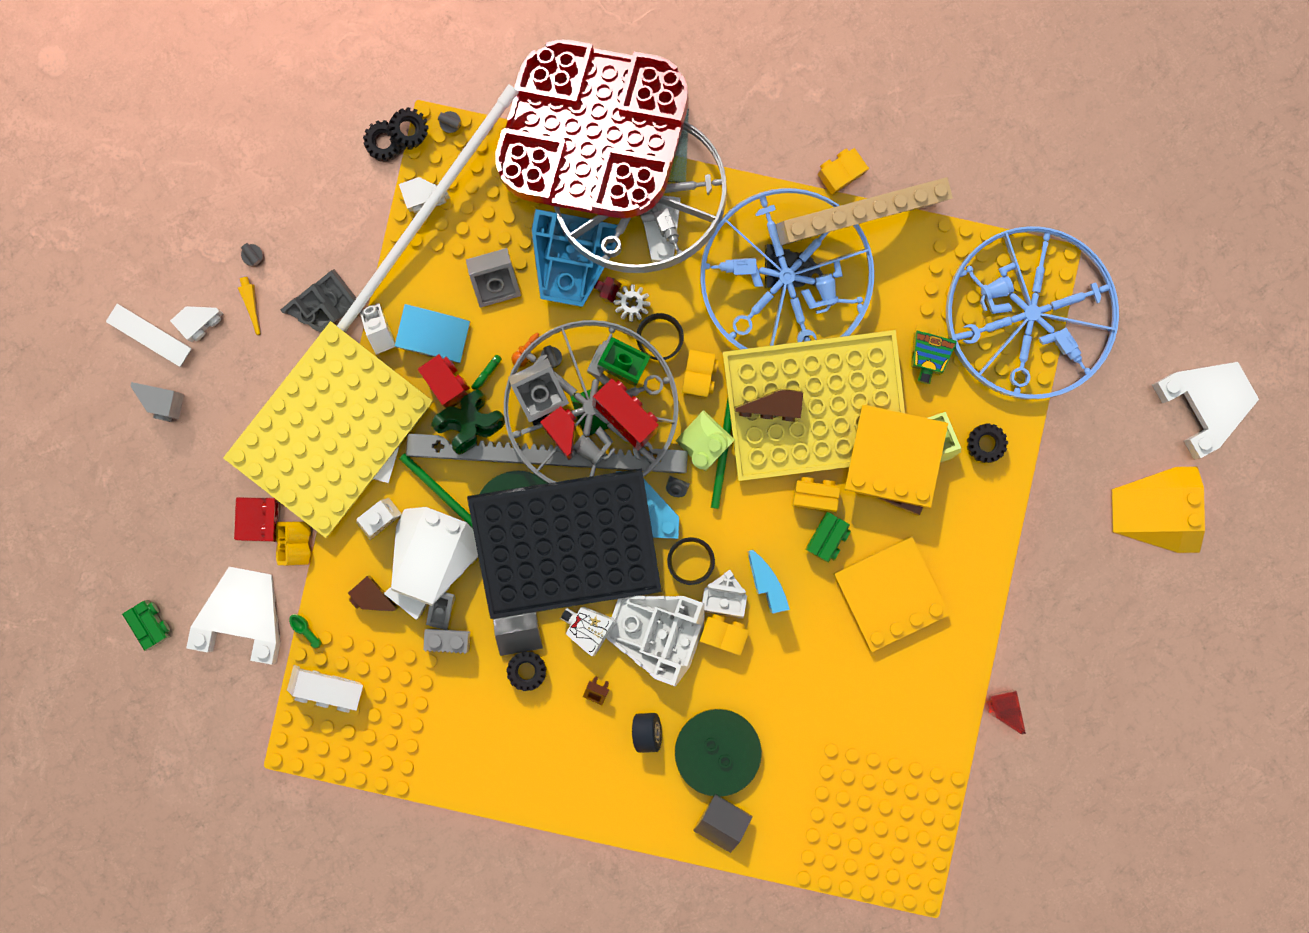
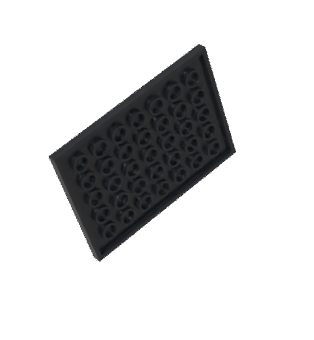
M642 468L467 496L490 619L662 592Z

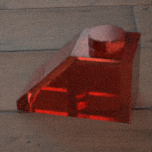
M1008 690L989 694V700L986 701L988 713H992L993 717L1021 735L1026 734L1017 691Z

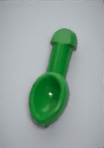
M495 355L472 384V389L477 390L484 385L502 360L499 355Z
M292 614L289 618L292 629L296 633L303 634L311 643V647L319 648L322 642L309 629L307 620L298 614Z

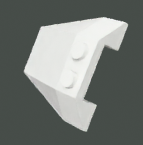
M428 507L404 509L395 531L391 590L433 606L450 588V585L463 574L468 566L476 561L478 552L473 528L467 522Z
M633 596L620 598L617 600L612 614V618L616 619V622L606 638L623 653L632 658L636 664L650 673L654 679L676 686L690 668L704 628L705 603L685 596Z

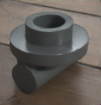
M452 111L441 112L438 117L443 131L454 133L460 128L461 120L457 113Z
M248 243L241 247V258L245 264L255 266L262 261L263 252L260 247Z
M551 345L543 348L541 356H548L547 358L552 368L559 366L562 361L560 350L556 347H551Z
M670 476L666 484V491L673 497H683L686 495L690 483Z

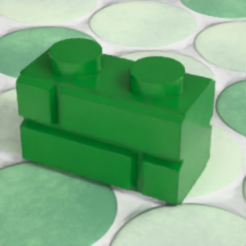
M826 512L805 550L828 563L831 559L834 561L840 552V549L837 547L841 540L845 542L851 533V530L848 529L850 524Z
M149 600L140 602L122 614L144 651L152 649L171 637L168 633L170 627L166 621L160 620L157 615L159 613L157 606L154 602L150 603Z

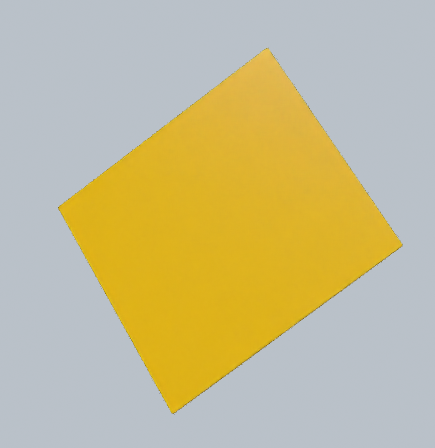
M422 100L415 102L414 109L418 110L417 114L422 113V119H427L428 134L417 148L414 147L412 150H408V147H406L403 152L377 269L417 214L413 211L409 212L399 184L420 177L432 184L438 185L487 117L486 114ZM452 111L459 115L461 125L456 132L447 133L441 129L438 120L441 112ZM499 118L447 190L450 198L446 199V203L434 208L370 297L369 306L380 303L394 341L396 342L404 304L470 321L461 363L453 362L458 370L455 374H459L464 378L470 387L468 393L474 391L471 388L472 384L495 355H499L502 360L484 385L478 389L485 395V404L478 412L489 414L497 410L504 415L505 389L508 377L514 367L511 357L514 352L519 350V346L524 347L529 338L538 332L540 337L558 326L583 320L615 323L637 333L640 323L646 317L656 313L668 314L680 323L684 334L683 344L679 352L665 360L676 385L679 410L675 433L668 450H683L675 440L703 410L723 428L728 398L723 352L740 349L733 345L719 331L705 306L700 284V267L705 245L681 263L659 271L626 273L608 268L603 269L598 281L605 283L607 276L616 279L622 284L619 292L623 295L625 294L623 287L626 286L629 292L631 291V285H635V292L642 287L643 292L641 295L648 293L649 297L643 300L650 302L649 307H643L648 311V314L639 312L642 317L641 320H638L636 315H633V322L629 321V315L624 320L621 319L624 311L616 313L615 309L622 305H614L600 297L601 292L594 289V287L583 307L540 299L531 230L535 209L555 212V208L551 205L523 200L512 194L503 184L496 166L495 157L502 129L506 127L508 119ZM410 123L407 136L415 134V127L412 123ZM675 156L668 184L688 181L706 182L705 175L710 174L712 182L714 179H721L718 165ZM724 167L727 182V200L723 216L746 198L771 189L796 188L808 190L827 197L840 206L867 199L841 192L831 195L828 189ZM712 185V191L709 195H707L706 186H702L694 190L664 193L663 196L679 197L680 203L716 216L721 202L722 185ZM780 193L766 196L768 206L774 205L776 209L770 212L771 219L775 224L833 208L832 205L825 201L804 194ZM757 199L736 211L728 221L765 254V245L772 244V240L767 228L766 214L755 216L759 209L765 208L761 205L760 199ZM560 207V213L589 219L598 215ZM919 209L858 224L866 236L871 249L874 263V286L866 313L851 335L896 330L905 414L928 418L946 412L961 446L959 454L950 460L940 463L930 509L923 507L921 514L917 516L876 497L844 490L849 467L738 481L734 442L728 448L719 509L711 508L718 459L705 471L695 467L692 458L688 455L687 473L649 472L643 477L679 516L678 539L653 538L662 592L639 596H685L702 602L704 589L707 585L731 570L735 579L746 591L747 600L744 618L715 615L724 617V622L731 625L733 621L746 625L745 630H748L749 633L741 656L699 641L690 668L676 686L654 679L650 673L636 664L632 658L623 653L607 638L597 654L590 656L566 635L570 625L560 618L566 608L577 614L581 607H586L612 617L618 600L614 599L537 612L543 648L527 652H534L544 660L546 677L542 684L534 690H518L510 684L511 682L507 678L506 672L509 661L518 653L504 656L499 654L494 634L493 619H490L478 557L446 591V593L454 594L456 597L447 630L470 631V649L466 654L442 651L425 652L423 650L425 629L444 630L426 625L429 611L428 604L421 617L417 620L397 604L398 609L396 611L355 608L349 601L350 595L348 592L366 576H371L384 592L391 587L395 531L400 517L369 540L356 523V519L380 500L390 498L401 513H403L404 509L428 507L464 521L399 460L407 450L406 436L399 446L389 483L373 479L327 538L319 532L316 533L298 615L307 620L309 629L317 638H320L322 644L319 648L315 649L310 646L311 643L303 634L294 631L264 767L305 778L938 918L1050 398L1019 399L993 391L967 371L954 350L941 375L933 373L930 384L918 382L920 369L911 367L913 337L916 331H921L950 339L946 325V301L949 287L956 271L964 259L976 247L994 235L1010 229ZM679 210L677 227L679 235L677 245L679 250L685 251L696 243L712 223ZM640 215L632 217L624 233L618 238L622 247L620 254L616 257H610L609 261L633 265L652 263ZM608 217L603 222L618 225L621 218ZM725 222L712 242L706 263L713 266L719 265L721 262H725V260L755 258L758 270L761 267L765 268V257ZM853 226L829 232L822 240L819 248L810 257L814 259L816 264L864 249V246L856 229ZM1028 233L1009 235L1031 300L1034 293L1032 289L1036 268L1040 263L1044 239L1042 236ZM821 235L786 244L782 247L783 249H790L792 252L800 253L814 239L819 238ZM999 238L986 245L966 265V267L972 266L973 274L983 285H989L996 279L1003 277L998 269L1012 263L1004 238ZM1051 238L1047 241L1048 246L1043 265L1045 272L1041 293H1038V307L1072 295L1081 256V250L1075 245ZM507 248L521 296L480 308L468 273L466 259ZM866 252L840 260L843 277L834 278L838 299L854 300L857 297H862L864 302L869 274ZM833 263L819 267L823 275L830 273L833 275V272H835ZM710 267V269H705V285L709 304L716 319L728 334L733 331L735 332L732 325L733 320L739 315L748 316L751 313L752 307L767 291L770 292L771 288H765L764 274L760 273L763 286L755 287L751 274L734 275L733 273L721 271L719 268L711 269ZM1013 269L1007 272V276H1009L1013 283V293L1025 302L1015 270ZM969 272L959 278L952 302V322L955 334L971 331L970 328H962L968 324L976 325L980 329L988 323L1024 313V310L1009 295L993 298L992 300L994 305L1009 303L1012 311L992 314L985 299L987 311H983L980 303L982 297L981 288L970 277ZM813 274L811 278L815 279L818 275ZM806 283L801 287H794L796 297L799 298L805 317V328L812 330L817 340L840 337L858 315V302L854 304L837 302L828 311L817 314V310L824 309L827 305L810 309L801 293L802 290L809 289L816 302L821 301L822 298L816 285L812 286ZM782 287L775 294H772L774 297L760 313L750 319L752 321L751 331L746 335H739L737 333L735 338L737 342L747 348L770 346ZM787 288L774 345L797 342V335L802 330L800 324L796 321L790 301L792 298ZM633 299L632 301L627 300L629 305L627 307L631 308L632 306L636 307L638 305L636 304V299ZM1070 305L1056 310L1051 309L1043 314L1067 318ZM740 318L735 324L737 330L743 332L749 327L748 320ZM1043 318L1054 327V332L1060 331L1066 326V322ZM653 320L642 330L641 336L654 346L662 357L672 354L679 344L678 330L667 320ZM1024 320L991 332L984 331L980 333L978 341L973 344L963 342V340H971L972 337L957 340L968 362L979 372ZM1036 320L1030 335L1032 340L1028 360L1024 365V368L1030 373V381L1027 385L1019 387L1022 394L1051 393L1060 349L1055 342L1045 345L1040 343L1039 337L1051 333ZM1027 322L981 374L993 384L1014 392L1016 386L1010 382V374L1014 369L1020 367L1019 357L1023 336L1026 335ZM583 326L564 330L586 391L591 389L592 381L596 379L587 373V369L599 344L602 345L603 341L608 339L609 334H613V338L641 351L636 339L617 330L614 333H610L609 328L598 326ZM363 328L360 345L434 401L409 434L439 435L452 444L453 438L460 432L449 430L444 433H438L432 428L433 418L443 411L445 407L442 406L418 371L419 367L434 357L396 347L375 354ZM562 331L547 338L531 351L538 359L543 348L551 345V347L559 349L562 354V361L553 370L577 390L576 393L584 392ZM812 335L809 336L811 340H815ZM642 344V347L644 348V350H645L649 355L654 356V355L652 354V352H650V351ZM690 350L715 354V359L719 360L717 372H712L711 381H715L713 393H708L707 398L682 393ZM649 359L636 388L643 387L645 379L650 375H657L662 381L663 378L667 377L658 360ZM528 360L526 366L519 368L516 373L532 366L534 363ZM1021 370L1015 372L1014 380L1019 384L1025 383L1026 375ZM605 371L603 372L615 382L618 380L622 382L627 390L635 387ZM655 378L648 380L647 388L652 392L659 390L660 382ZM663 383V389L657 395H650L646 391H642L635 396L643 404L642 408L647 413L650 411L656 417L673 420V396L670 383ZM511 387L508 402L510 427L512 432H521L522 429L534 425L532 422L529 423ZM564 391L569 404L562 408L564 410L569 409L572 412L575 409L570 398L571 396ZM458 403L456 406H454V407H457V408L461 409L460 403ZM577 416L575 417L576 419L574 420V423H575V424H576V422L578 421ZM658 421L657 433L648 441L653 449H663L672 426L671 423ZM505 424L490 437L484 438L476 435L477 446H479L480 441H484L487 447L489 441H492L495 447L498 442H501L504 448L506 443L509 442L513 448ZM580 424L575 430L574 445L584 435ZM983 424H995L998 428H1002L1003 433L1007 435V451L1004 452L1002 458L995 462L981 463V461H976L969 454L970 451L967 450V439L970 432ZM543 427L523 435L521 433L520 437L515 438L520 449H522L524 443L528 445L529 449L535 444L538 450L541 445H544L546 450L549 449L550 445H553L554 448L557 446ZM610 428L604 430L613 441L606 454H609L610 450L614 448L615 454H618L619 450L622 449L623 455H626L627 451L631 450L634 456V447L629 442H625ZM596 434L587 436L600 450L604 447L605 444ZM984 435L979 441V446L983 451L990 452L995 447V440L990 435ZM439 442L438 445H434V449H436L438 453L440 452V449H444L445 447L441 444V442ZM410 457L469 514L467 496L480 494L484 486L496 476L510 471L533 473L525 464ZM532 464L536 469H538V467L540 466ZM544 465L539 472L553 481L559 482L589 477L592 468ZM596 468L594 476L628 470ZM670 476L690 483L685 496L673 497L666 491V484ZM801 477L814 478V483L820 484L823 483V480L835 481V486H840L837 512L829 513L850 524L848 529L851 530V533L845 542L841 540L837 547L840 549L838 556L834 561L831 559L829 563L805 550L827 511L792 506L795 484L797 480L801 481ZM688 537L699 538L705 541L711 547L715 557V566L712 574L704 582L696 585H686L677 581L671 575L667 565L668 553L671 547L679 540ZM913 537L950 615L871 652L834 573ZM685 542L679 545L673 552L672 567L680 578L690 581L697 580L707 573L710 566V556L706 548L701 544ZM754 550L772 569L783 588L790 610L770 613L766 593L758 594L756 592L747 551ZM704 612V624L707 616L712 618L713 613ZM523 663L519 666L518 674L522 679L529 680L533 678L535 668L530 663ZM293 665L300 666V669L315 670L321 674L334 675L360 682L363 688L357 710L350 709V712L347 713L337 710V706L329 705L328 708L317 706L316 701L308 700L307 703L295 701V697L287 691ZM595 676L598 677L596 683L600 686H604L606 681L609 682L607 688L609 692L603 705L583 697L589 681L592 682ZM710 709H726L743 716L753 726L761 743V763L753 780L739 792L728 796H721V798L753 816L740 843L731 853L693 831L714 796L702 794L690 787L680 775L675 761V744L682 727L693 716ZM636 714H658L662 727V743L658 752H636L632 739V722Z

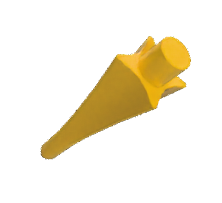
M248 277L239 278L241 287L237 288L250 315L255 333L260 335L254 284L249 283Z

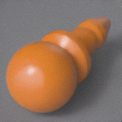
M538 332L529 338L524 347L519 346V350L513 353L511 357L513 365H515L524 350L539 338ZM527 358L524 359L519 368L526 366L528 363Z

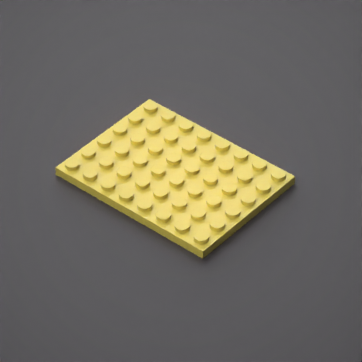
M330 321L223 458L327 538L434 401Z
M896 330L723 352L732 434L735 439L733 442L738 481L849 467L862 405L905 414ZM778 389L803 392L801 418H795V422L783 421L782 416H773V419L760 418L761 414L753 413L752 417L739 416V412L734 411V407Z

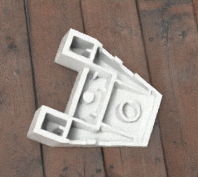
M1238 362L1176 372L1152 384L1162 403L1169 402L1184 393L1204 430L1184 440L1194 460L1200 459L1219 449L1259 400Z
M229 567L190 627L186 648L202 652H212L217 632L254 639L250 661L271 665L276 664L281 641L278 631L272 575Z

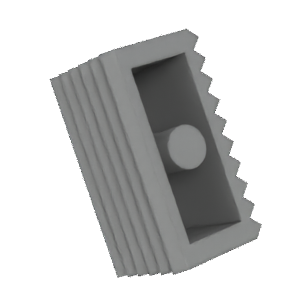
M425 629L423 647L425 652L442 651L447 653L459 652L460 654L469 652L470 631Z

